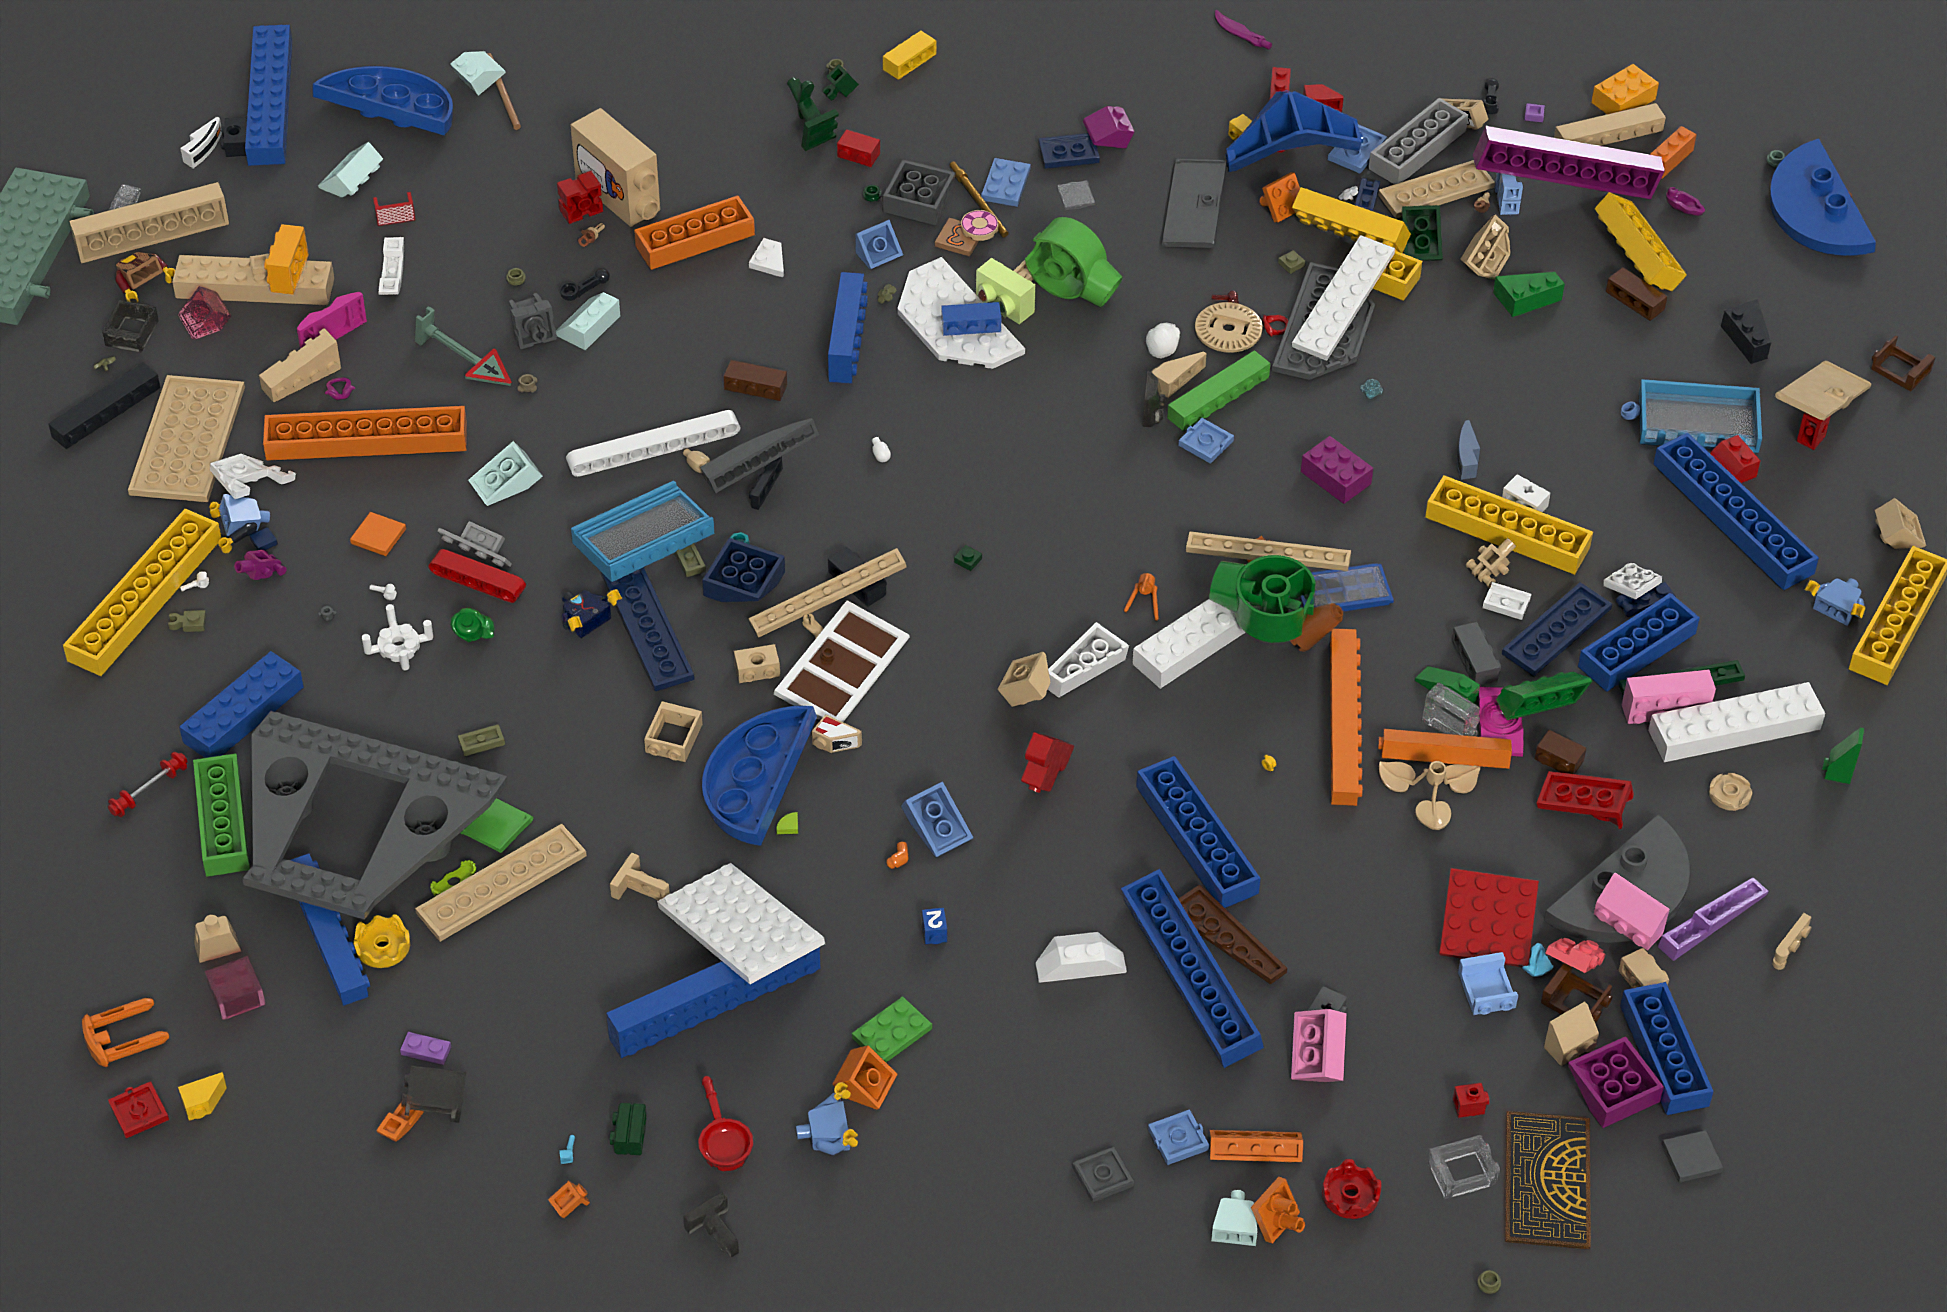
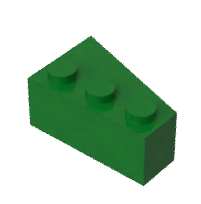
M1556 272L1496 276L1493 293L1509 314L1515 317L1561 301L1565 283Z

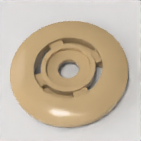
M1223 302L1210 305L1199 313L1195 322V331L1200 341L1209 348L1221 352H1240L1249 349L1259 341L1262 335V322L1252 309L1238 303ZM1232 325L1234 330L1226 331L1223 329V326ZM1244 327H1247L1246 334L1243 335Z

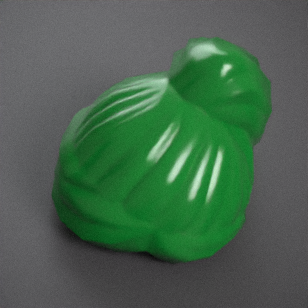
M463 608L451 618L450 625L453 632L468 643L480 638L490 639L494 637L495 627L492 619L489 616L482 615L475 609Z

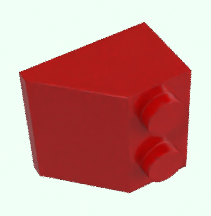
M1739 435L1721 441L1710 452L1740 483L1757 477L1760 460Z

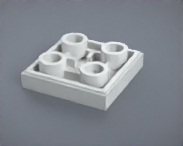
M1635 563L1626 564L1623 568L1604 579L1605 587L1634 599L1639 598L1662 583V576L1655 574L1651 570L1638 567Z

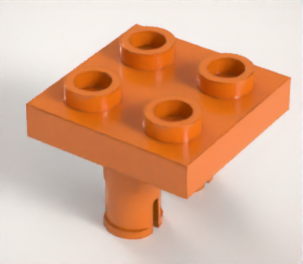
M1290 172L1262 188L1264 195L1260 198V205L1269 207L1274 222H1280L1295 214L1292 206L1300 186L1295 172Z
M1278 1177L1251 1207L1266 1242L1273 1244L1285 1229H1291L1300 1233L1305 1227L1304 1219L1297 1217L1300 1211L1285 1178Z

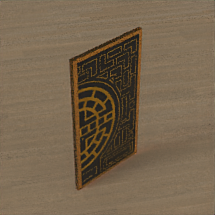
M1507 1111L1505 1242L1579 1249L1591 1248L1590 1118Z

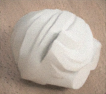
M1160 323L1155 328H1152L1146 336L1149 353L1160 359L1173 354L1178 346L1180 330L1175 324Z

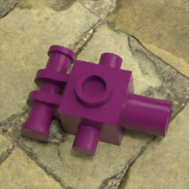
M265 550L248 551L244 555L245 560L236 561L234 565L237 573H247L254 580L270 578L275 571L278 575L282 576L287 571V568L281 565L280 560L276 559L272 554L269 555Z

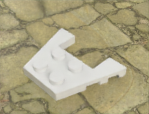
M243 454L210 463V471L234 499L250 494V487L244 483L258 481L260 478L268 476L282 485L294 481L296 475L292 471H288V474L280 471L281 467L275 465L270 467L264 466L263 461Z

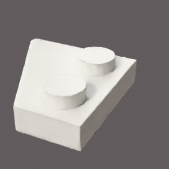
M763 238L749 261V268L783 277L781 243Z

